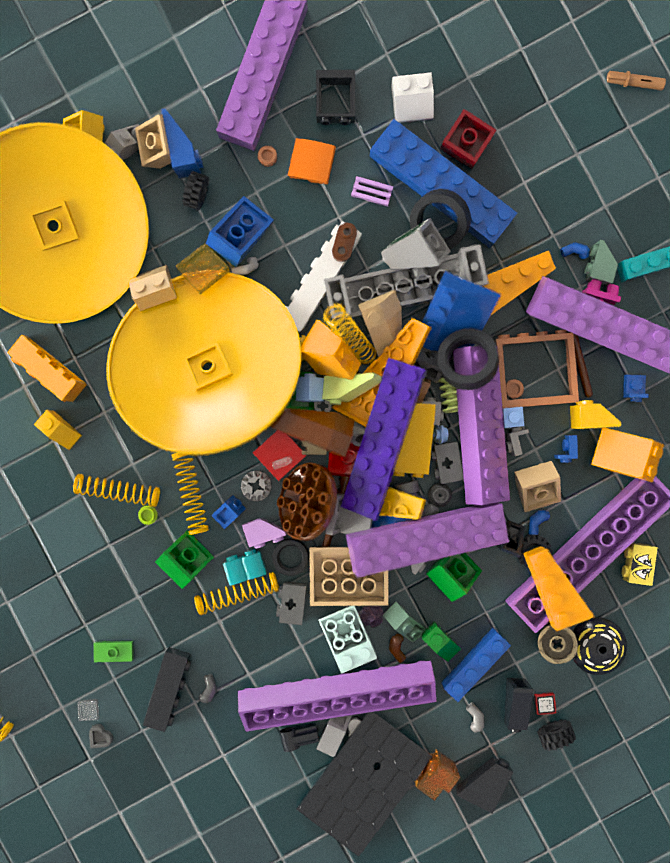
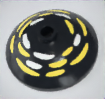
M593 617L582 621L573 630L578 642L577 652L573 657V661L580 669L589 674L604 675L614 671L621 665L626 656L627 641L623 631L617 624L606 618ZM604 646V651L599 652L600 647Z

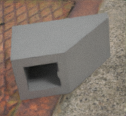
M139 124L112 131L105 145L111 148L122 160L129 158L139 150L135 128Z

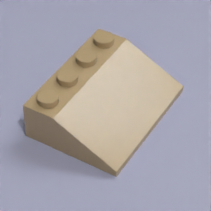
M310 547V606L388 605V570L357 577L353 573L348 547Z

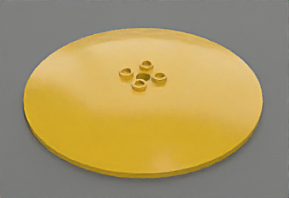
M31 123L15 126L0 132V308L20 318L41 323L74 322L86 319L107 309L129 289L130 279L137 277L148 247L149 219L147 207L139 184L131 170L111 148L90 134L76 128L54 123ZM52 220L57 221L59 225L58 230L54 232L49 229V223Z
M201 271L181 275L171 279L177 298L142 311L135 303L121 320L114 333L108 352V388L118 413L129 427L144 440L175 453L189 455L218 453L240 446L265 431L283 412L295 391L300 375L302 355L300 338L288 309L273 292L262 284L239 274L222 271ZM212 363L211 369L203 370L204 364Z

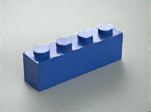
M492 628L441 682L444 690L459 702L511 646L509 642Z

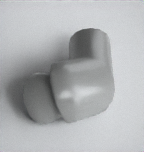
M248 258L247 265L232 268V273L242 276L251 273L259 266L257 258Z
M471 702L467 705L466 710L473 716V722L470 726L471 730L477 733L484 728V714Z

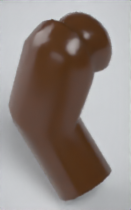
M397 633L390 639L389 651L401 663L406 659V656L400 650L404 638L401 634Z

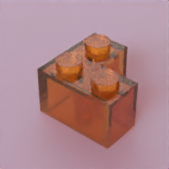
M437 749L434 753L430 754L433 757L415 781L416 788L434 801L442 790L449 793L460 778L455 762Z

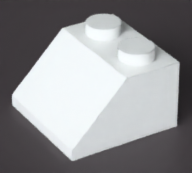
M431 73L392 78L391 88L396 121L404 123L434 118V91Z

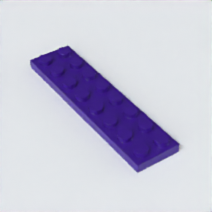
M388 358L341 507L374 521L378 520L427 370Z

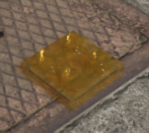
M206 243L176 265L177 270L200 294L230 272L226 263Z

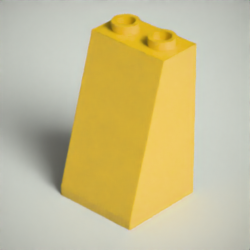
M416 403L393 476H405V473H412V477L424 478V474L429 475L436 404Z

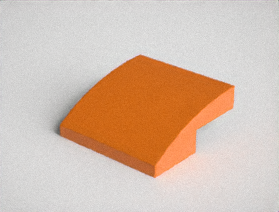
M296 138L288 176L294 179L308 180L311 183L328 185L336 147L322 142Z

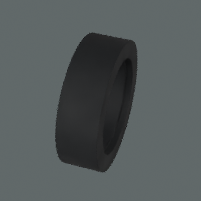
M447 189L432 190L426 193L414 205L410 214V227L413 229L424 222L423 215L428 205L432 203L448 205L455 212L458 220L456 232L449 237H443L450 250L457 246L468 233L471 224V213L465 200L457 193Z
M466 328L453 332L445 338L438 350V365L443 378L451 386L460 390H475L487 385L495 377L499 368V355L494 340L487 333L478 329ZM464 344L481 346L488 354L486 365L481 371L473 375H460L454 372L449 366V360L456 348Z

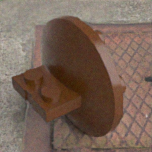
M304 463L295 468L283 480V487L280 497L277 499V506L279 507V518L283 530L294 539L308 541L318 537L329 525L336 508L339 489L336 488L334 478L326 467L316 463Z

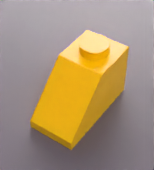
M46 410L34 424L47 437L68 450L82 436L54 410Z

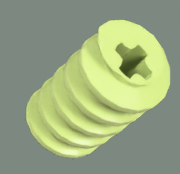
M442 377L438 382L444 383V385L439 387V389L444 390L445 393L440 396L446 398V400L441 404L447 406V408L443 409V412H458L457 390Z

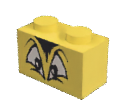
M639 543L630 544L624 551L626 562L622 567L623 580L629 583L652 586L657 547Z

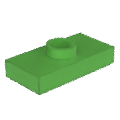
M133 641L94 642V662H132L134 660Z

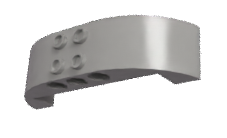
M480 245L462 248L457 254L446 256L435 267L390 268L349 278H344L343 275L323 279L329 307L336 304L341 305L351 318L363 317L358 304L393 290L397 294L401 308L429 303L445 271L482 287L489 284ZM335 307V308L331 309L330 312L332 313V312H334V311H336V310H342V309L339 308V307ZM338 311L333 313L331 315L332 319L337 315L342 314V312Z

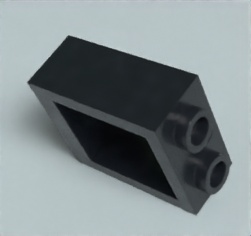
M316 70L317 123L321 125H331L332 123L350 125L355 123V70ZM321 85H350V113H321Z

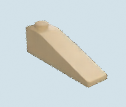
M395 290L358 304L378 357L381 356L387 346L391 345L402 330V308Z

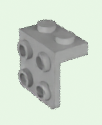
M338 493L336 508L325 534H349L371 529L372 519L341 507L345 494Z

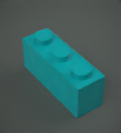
M670 246L618 263L617 270L621 283L669 269Z

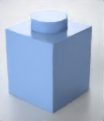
M311 373L304 374V377H299L296 385V401L322 402L324 378H318L316 374Z
M523 407L502 409L504 428L524 426Z

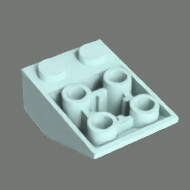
M355 606L346 607L319 619L341 674L377 659L376 651Z

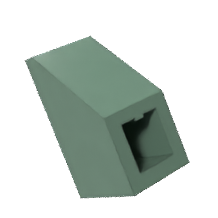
M600 240L595 245L593 244L590 249V256L592 257L590 263L586 265L584 274H586V281L595 279L601 281V285L607 286L613 283L618 264L605 241Z
M397 602L383 614L391 626L411 642L419 639L426 630L415 617Z

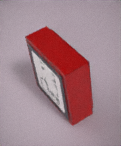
M553 692L534 694L537 715L556 713L555 694Z

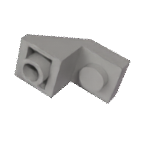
M352 715L330 718L316 749L334 757L346 733Z

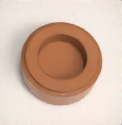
M271 146L262 147L258 152L259 162L266 167L273 166L277 161L276 150Z
M509 380L506 383V393L509 398H519L523 394L524 387L519 380Z

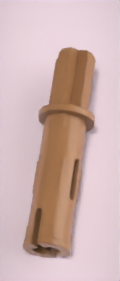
M609 71L606 78L608 83L620 84L623 87L635 86L663 90L666 84L665 78L631 74L630 71L626 73Z

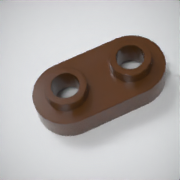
M343 223L338 228L332 248V256L338 262H345L351 257L357 237V229L351 223ZM349 229L351 234L345 235L344 230ZM340 248H344L345 253L340 254L338 250Z

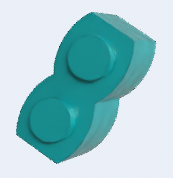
M251 549L245 551L244 556L238 557L235 554L226 557L227 561L223 563L229 586L267 574L261 550Z

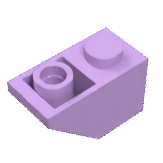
M259 518L242 525L249 547L254 546L255 549L265 546V542L270 540L273 543L284 539L283 536L287 534L282 527L264 518Z

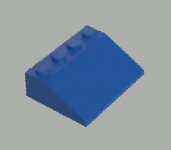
M445 271L421 322L432 327L423 347L432 351H438L445 338L455 331L466 328L482 331L501 294ZM464 344L458 348L470 347L475 344Z

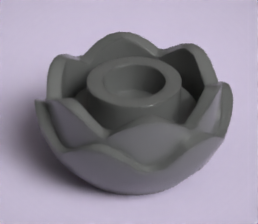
M434 484L428 491L430 503L437 507L446 506L452 498L451 489L446 484Z

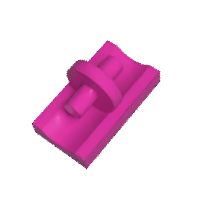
M590 280L587 288L582 290V293L608 304L615 305L616 302L619 303L621 297L618 296L619 286L608 284L606 291L602 292L599 291L602 283L599 280Z

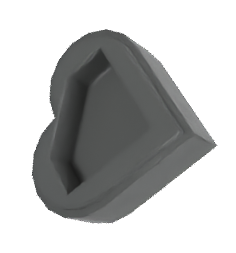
M101 724L93 725L89 731L90 749L109 746L113 741V734L105 730Z

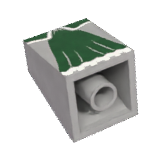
M429 218L394 239L380 253L382 254L383 261L391 269L438 266L450 253V250Z

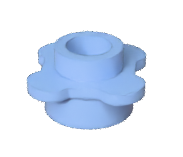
M436 425L433 430L435 444H443L448 440V429L443 425H440V427Z

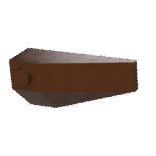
M285 408L269 427L337 456H345L353 437L354 420L337 412Z

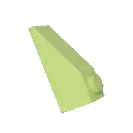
M374 373L355 374L353 380L324 376L322 399L330 401L331 405H341V402H350L380 384L382 376Z

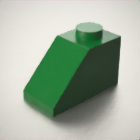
M435 621L421 635L422 639L447 662L461 650Z

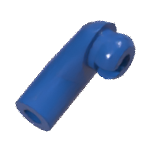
M577 242L560 248V253L563 257L576 253L579 254L581 259H586L590 255L588 246Z
M542 509L531 515L529 519L530 535L539 534V525L550 518L548 511Z

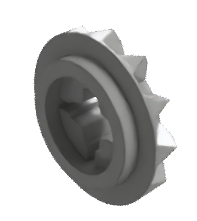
M261 471L247 473L241 482L243 495L252 501L265 499L271 491L270 478ZM259 478V486L264 490L257 489L253 494V487L248 483H255Z

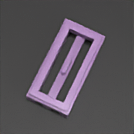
M356 176L351 196L388 207L393 186ZM359 183L388 191V193L359 185ZM357 189L386 197V200L358 193Z

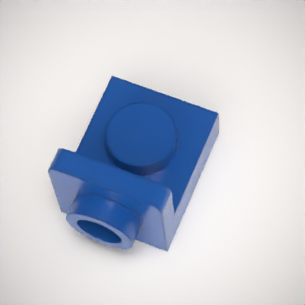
M624 375L623 398H630V402H642V399L648 398L649 394H645L646 375Z
M565 435V439L562 441V448L565 454L554 455L555 459H560V463L572 462V459H578L577 435Z
M232 495L211 516L225 529L246 508L240 500Z

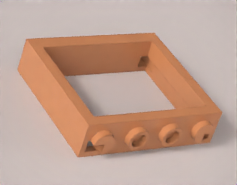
M557 330L555 334L548 335V331L536 332V336H529V333H520L514 338H510L509 335H499L498 339L494 340L499 355L502 409L579 402L573 333H567V330ZM565 340L570 395L507 400L503 345Z

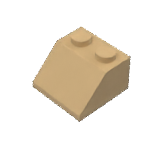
M159 114L135 128L143 167L162 168L171 163L163 116Z
M167 265L139 274L136 278H131L129 281L132 298L141 311L177 298Z
M552 461L515 471L516 487L524 512L561 502L560 476Z

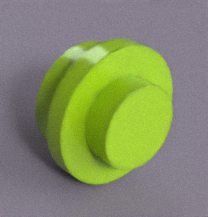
M149 505L142 507L138 513L139 520L146 525L154 523L158 517L157 510Z

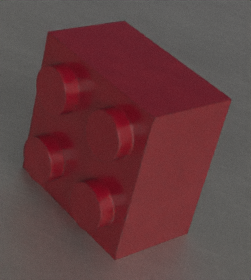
M463 109L442 142L440 149L470 169H473L493 138L496 129Z

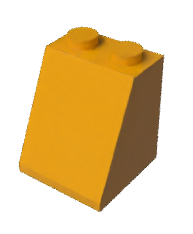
M316 320L301 345L302 356L317 374L353 380L361 366L360 361L343 339L320 320Z
M602 427L591 465L614 473L653 482L657 474L659 460L663 454L664 444Z

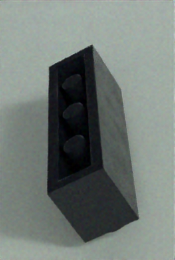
M168 647L165 651L143 726L165 732L168 726H172L175 718L172 712L174 708L178 707L181 697L178 696L179 690H183L186 679L183 677L185 671L188 672L192 660H189L191 653Z

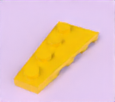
M389 487L379 516L421 519L426 500Z

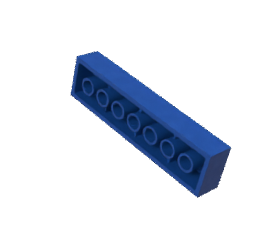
M395 119L392 120L370 149L369 157L423 197L426 193L436 189H447L460 195L467 203L471 213V224L468 232L489 248L493 246L517 214L516 211ZM432 203L433 206L458 224L457 216L452 208L443 203Z

